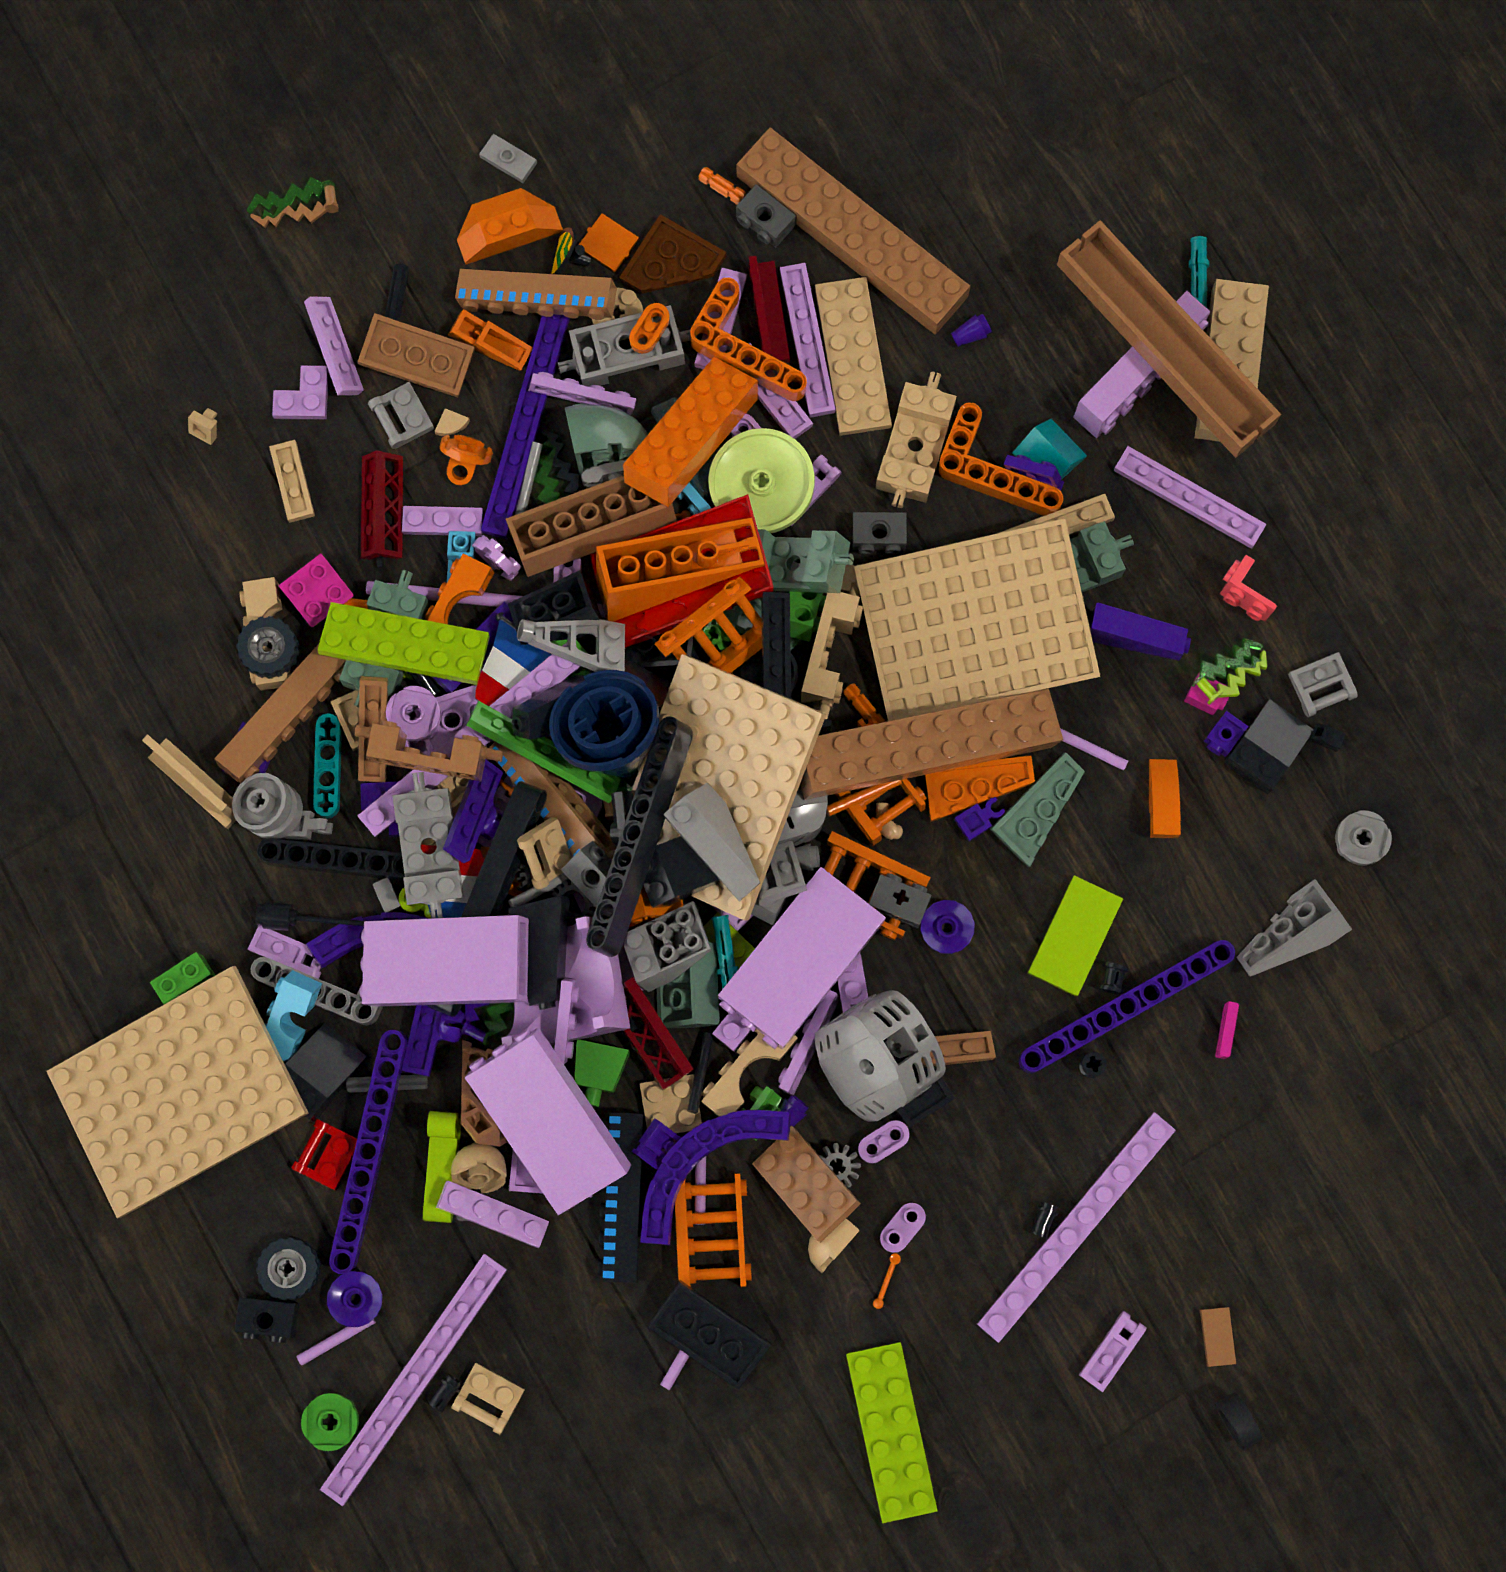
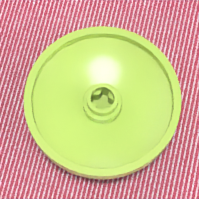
M752 429L732 437L719 449L709 471V491L715 507L748 494L757 528L765 529L769 533H775L791 526L805 513L814 494L815 474L808 453L794 438L773 429Z

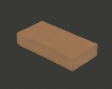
M1229 1307L1200 1310L1207 1367L1236 1364Z

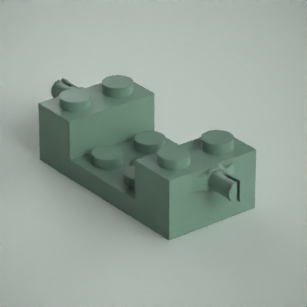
M1105 521L1080 530L1077 537L1070 539L1081 592L1122 577L1126 568L1120 557V550L1134 545L1130 534L1115 540L1110 534Z
M758 529L774 586L773 591L841 592L846 565H852V561H854L853 554H848L850 542L837 531L812 530L811 538L774 537L767 530ZM800 559L799 567L791 570L792 563Z
M402 570L398 585L375 580L366 605L370 610L424 620L429 602L426 596L412 592L408 588L413 573L409 571L407 573L406 570ZM346 660L339 680L344 687L359 691L361 676L388 678L389 701L395 693L397 694L405 671ZM358 693V696H357L356 701H355V703H354V706H356V707H358V708H359V693Z

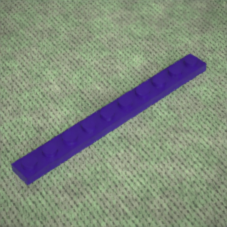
M553 314L551 317H541L481 527L483 534L503 539L508 538L510 530L506 518L515 514L532 442L536 440L548 397L545 394L529 391L530 381L533 373L546 372L554 376L570 318L564 315Z

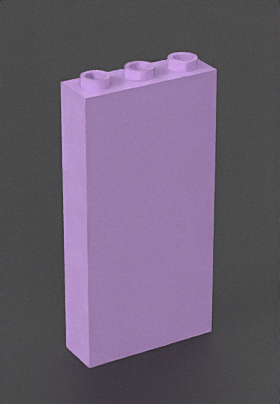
M822 867L819 868L807 883V891L799 893L718 994V999L721 1000L719 1005L731 1015L734 1012L739 1014L743 1018L741 1023L752 1032L757 1029L765 1036L762 1040L773 1049H776L777 1046L781 1049L785 1048L886 919L885 916Z
M519 915L364 921V929L361 934L362 943L364 944L363 957L361 958L363 984L360 986L362 1004L378 1007L527 1002L529 919Z
M538 1027L532 1032L529 1029L522 1031L514 1038L516 1042L509 1046L506 1043L498 1046L491 1052L493 1056L487 1060L481 1057L469 1066L471 1070L465 1076V1079L555 1212L560 1215L626 1175L631 1167V1163Z

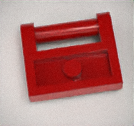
M316 1119L313 1125L315 1129L298 1162L294 1161L291 1169L333 1190H337L353 1159L357 1138ZM326 1132L332 1136L313 1170L307 1166Z

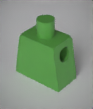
M577 1039L575 1082L578 1086L586 1088L585 1097L591 1106L599 1107L602 1091L608 1093L615 1092L630 1052L627 1049Z

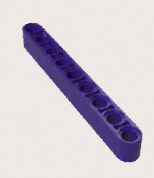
M1226 940L1217 941L1037 1042L1020 1054L1018 1061L1020 1068L1026 1073H1036L1212 974L1234 959V946ZM1216 947H1221L1226 951V960L1221 961L1215 957L1214 951ZM1197 960L1203 964L1202 974H1196L1192 971V961ZM1169 974H1176L1179 977V987L1169 985L1167 981ZM1145 987L1155 989L1157 993L1155 1000L1146 999L1144 996ZM1122 1000H1128L1132 1003L1133 1011L1131 1014H1125L1120 1009ZM1099 1013H1104L1109 1017L1110 1024L1108 1027H1101L1097 1024L1096 1017ZM1074 1027H1082L1086 1031L1085 1040L1078 1041L1073 1037ZM1051 1040H1058L1062 1044L1063 1049L1060 1054H1054L1049 1050V1042ZM1033 1053L1037 1055L1039 1059L1037 1067L1032 1068L1026 1064V1054Z
M399 1030L386 1031L380 1039L329 1260L331 1269L338 1274L352 1271L359 1260L408 1044L407 1036ZM393 1034L398 1035L401 1040V1045L396 1050L390 1049L387 1044L388 1038ZM387 1061L391 1062L395 1067L394 1074L391 1077H385L381 1072L382 1065ZM381 1088L388 1093V1100L385 1104H379L375 1099L376 1091ZM372 1116H378L382 1121V1127L377 1132L372 1131L369 1127V1120ZM366 1143L373 1144L376 1149V1154L372 1159H368L363 1155L362 1149ZM361 1170L369 1175V1183L366 1186L359 1185L356 1180V1175ZM353 1198H358L363 1203V1209L360 1213H354L350 1208V1202ZM347 1225L353 1226L357 1231V1236L353 1241L347 1240L344 1237V1229ZM340 1253H345L350 1257L348 1268L339 1266L337 1257Z

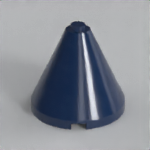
M602 670L583 676L585 681L574 688H571L569 685L553 706L549 722L552 741L560 755L573 766L588 771L630 778L639 772L640 766L656 735L660 716L658 703L645 682L631 673L619 670Z

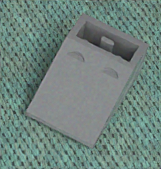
M694 901L628 931L623 943L636 983L648 992L673 981L711 951Z

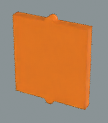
M602 213L593 226L587 228L588 233L579 245L585 248L587 255L615 273L624 259L629 258V252L638 242L639 237Z

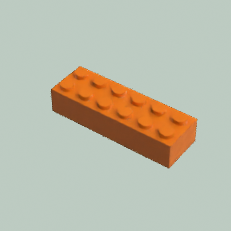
M713 357L624 462V483L669 507L758 400V380Z

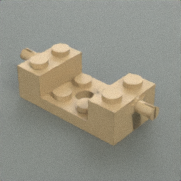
M930 372L927 386L905 383L896 420L876 481V489L895 494L891 504L894 507L897 505L898 498H900L898 508L903 507L905 497L924 503L927 502L957 397L937 389L941 377L939 373L936 374L935 381L933 382L935 372ZM912 440H918L922 443L923 448L918 452H914L909 449L908 443Z
M856 582L851 583L849 594L843 592L827 593L802 688L801 703L819 707V711L826 714L825 719L828 718L833 704H839L843 690V682H839L840 673L826 670L829 655L826 647L832 648L835 631L852 635L853 627L859 628L863 606L859 605L860 591Z

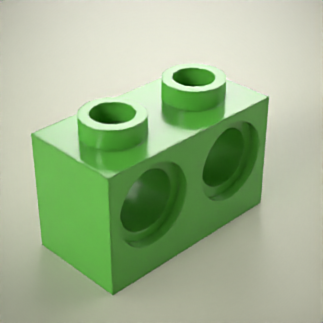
M789 592L790 637L810 642L813 632L817 633L821 619L818 613L823 611L826 596L823 593Z
M195 952L152 980L150 984L162 1003L166 1004L216 975L204 956Z

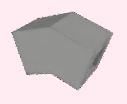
M388 877L373 884L385 913L401 906Z

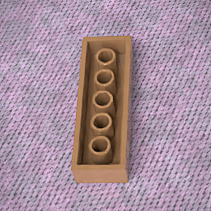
M624 475L506 518L527 577L596 552V546L627 541L677 522L672 504L666 507L624 483Z

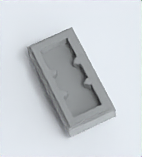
M495 134L491 136L479 154L481 159L521 183L525 182L537 164L535 158Z

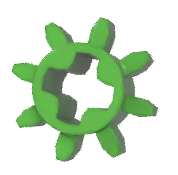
M712 620L705 628H702L716 649L724 650L727 648L726 644L731 640L715 620Z

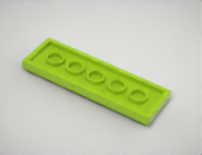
M331 602L318 646V654L478 685L490 636L489 632Z
M901 1342L847 1353V1362L882 1523L937 1512Z

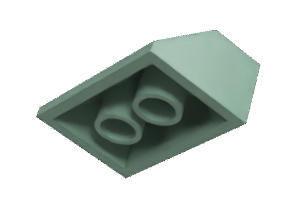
M709 942L711 951L680 976L656 988L657 1014L667 1029L720 1025L715 943Z

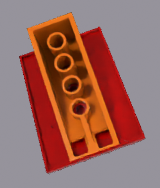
M748 494L630 540L596 546V553L590 554L605 620L625 624V647L652 639L653 636L674 629L722 591L729 581L736 580L739 576L751 588L745 594L748 601L760 598L763 592H773L774 589ZM735 602L726 610L733 609V606H736L738 604Z

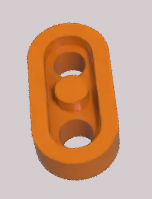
M660 303L648 305L629 335L630 345L637 353L645 354L652 351L669 325V311L664 305ZM659 316L661 321L656 323L652 321V318ZM641 338L648 340L645 344H640L638 341Z

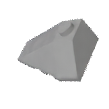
M709 783L688 793L664 813L666 820L739 902L760 884L726 802Z
M1315 879L1294 893L1287 900L1289 905L1280 915L1275 914L1270 919L1272 924L1264 933H1258L1237 956V959L1250 977L1326 947L1352 930Z

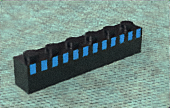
M610 1113L609 1119H604V1125L631 1163V1167L626 1175L601 1189V1191H606V1203L601 1202L600 1219H605V1231H600L599 1247L604 1248V1259L598 1260V1276H603V1282L637 1283L642 1159L631 1151L637 1149L640 1145L639 1140L643 1136L644 1115Z

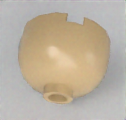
M474 1142L458 1151L452 1162L451 1176L453 1183L470 1190L481 1189V1194L498 1190L504 1186L507 1170L504 1157L497 1148Z

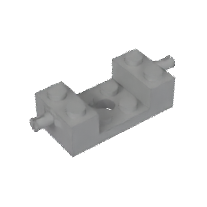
M671 305L665 306L669 311V325L653 350L645 354L637 353L632 348L624 350L619 346L621 340L629 338L631 330L642 313L570 330L573 359L558 362L560 373L576 369L581 378L582 385L589 387L590 385L601 386L609 384L608 376L658 364L659 370L684 365L685 359L682 342L690 341V330L679 332ZM655 316L652 318V321L657 323L661 321V318ZM641 338L638 342L640 344H645L648 340L646 338Z
M418 772L420 783L418 782V774L412 773L415 790L406 794L392 795L405 874L403 879L407 905L418 903L430 905L432 919L437 918L436 910L438 918H443L441 903L448 899L464 897L459 860L443 850L454 821L449 788L436 790L425 788L424 772ZM426 838H432L437 844V849L432 854H426L421 849V843Z

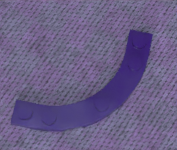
M384 912L381 915L365 918L360 916L351 920L386 921L428 918L407 913ZM339 924L306 944L307 948L322 969L343 955L364 946L361 939L364 926Z
M767 1110L731 1112L727 1115L705 1121L684 1135L662 1159L654 1179L651 1180L644 1204L640 1242L670 1245L673 1210L678 1192L687 1175L701 1159L719 1147L739 1140L768 1139L789 1141L791 1113Z

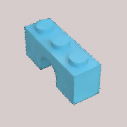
M294 970L285 978L281 977L275 987V992L278 994L276 1000L271 1002L267 1010V1015L270 1017L268 1023H265L284 1062H287L299 1050L306 1031L292 1022L290 1012L305 1016L315 1006L322 983Z

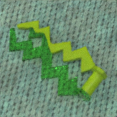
M1243 638L1242 648L1237 645L1233 646L1234 659L1217 653L1215 655V665L1202 661L1199 677L1193 682L1192 686L1195 687L1197 685L1209 698L1207 702L1209 705L1217 698L1238 696L1240 694L1238 686H1245V672L1260 676V669L1266 670L1267 668L1265 650L1260 653L1259 659L1254 655L1251 657L1250 648L1261 650L1263 644ZM1251 658V665L1244 662V659L1249 660ZM1226 667L1234 669L1236 676L1232 674L1227 675L1228 687L1218 683L1216 691L1207 681L1208 679L1214 682L1215 676L1224 679L1226 677Z

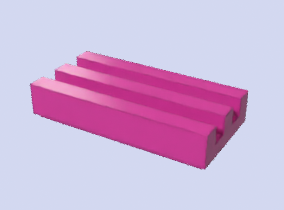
M1228 1001L1224 1004L1215 1058L1226 1059L1230 1057L1239 1009L1238 1003Z

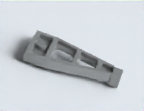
M522 619L519 623L518 641L528 642L529 645L595 672L602 670L625 671V624L601 619L534 622ZM550 632H566L568 634L567 647L551 643ZM578 634H593L596 637V654L590 655L580 651L576 647V636Z

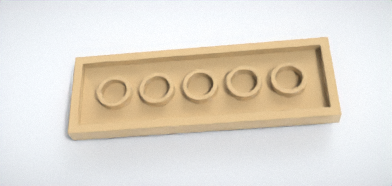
M862 277L815 284L839 435L891 428L892 423L867 278Z

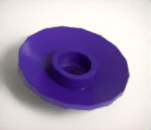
M942 900L933 903L925 911L921 920V934L931 949L939 953L953 954L963 950L970 943L974 935L975 923L971 912L963 904L954 900ZM945 923L950 924L952 931L945 933L942 930V925Z
M350 1271L340 1275L331 1284L327 1294V1306L330 1314L338 1323L346 1327H361L369 1324L378 1315L382 1307L383 1294L379 1284L372 1276L364 1272ZM354 1294L361 1296V1302L357 1305L353 1304L351 1300Z

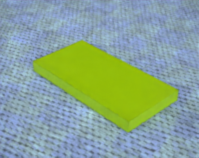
M1074 875L1028 974L1077 997L1123 898Z

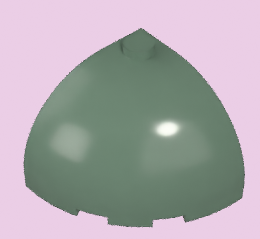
M583 403L565 407L580 477H582V472L587 470V468L590 469L602 464L628 459L648 435L645 428L634 417L617 408Z

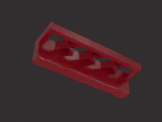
M750 256L749 273L761 350L784 363H789L790 356L775 261L757 263V256Z
M376 450L362 456L361 558L371 560L382 556L401 559L403 536V456ZM385 460L394 462V473L392 475L385 468ZM388 484L394 491V499L391 501L385 494V487ZM387 510L394 517V524L391 527L385 520V512ZM387 536L394 543V551L385 549V538Z
M632 977L623 983L624 993L630 1001L628 1007L629 1021L630 1017L640 1018L645 1025L643 1034L634 1033L630 1029L623 1030V1032L663 1091L689 1074L693 1067ZM632 1006H633V1008L635 1009V1011H636L637 1013L631 1012V1011H632ZM647 1029L649 1030L652 1036L646 1035ZM636 1037L642 1039V1040H641V1045H640V1043L638 1042V1040L636 1039ZM645 1039L657 1042L660 1047L658 1057L646 1054L644 1051ZM662 1053H664L667 1059L662 1058ZM652 1061H657L656 1067L654 1066ZM660 1063L672 1065L677 1075L665 1082L659 1074Z

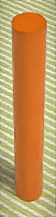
M898 780L865 788L828 805L826 813L830 817L901 785L902 782Z

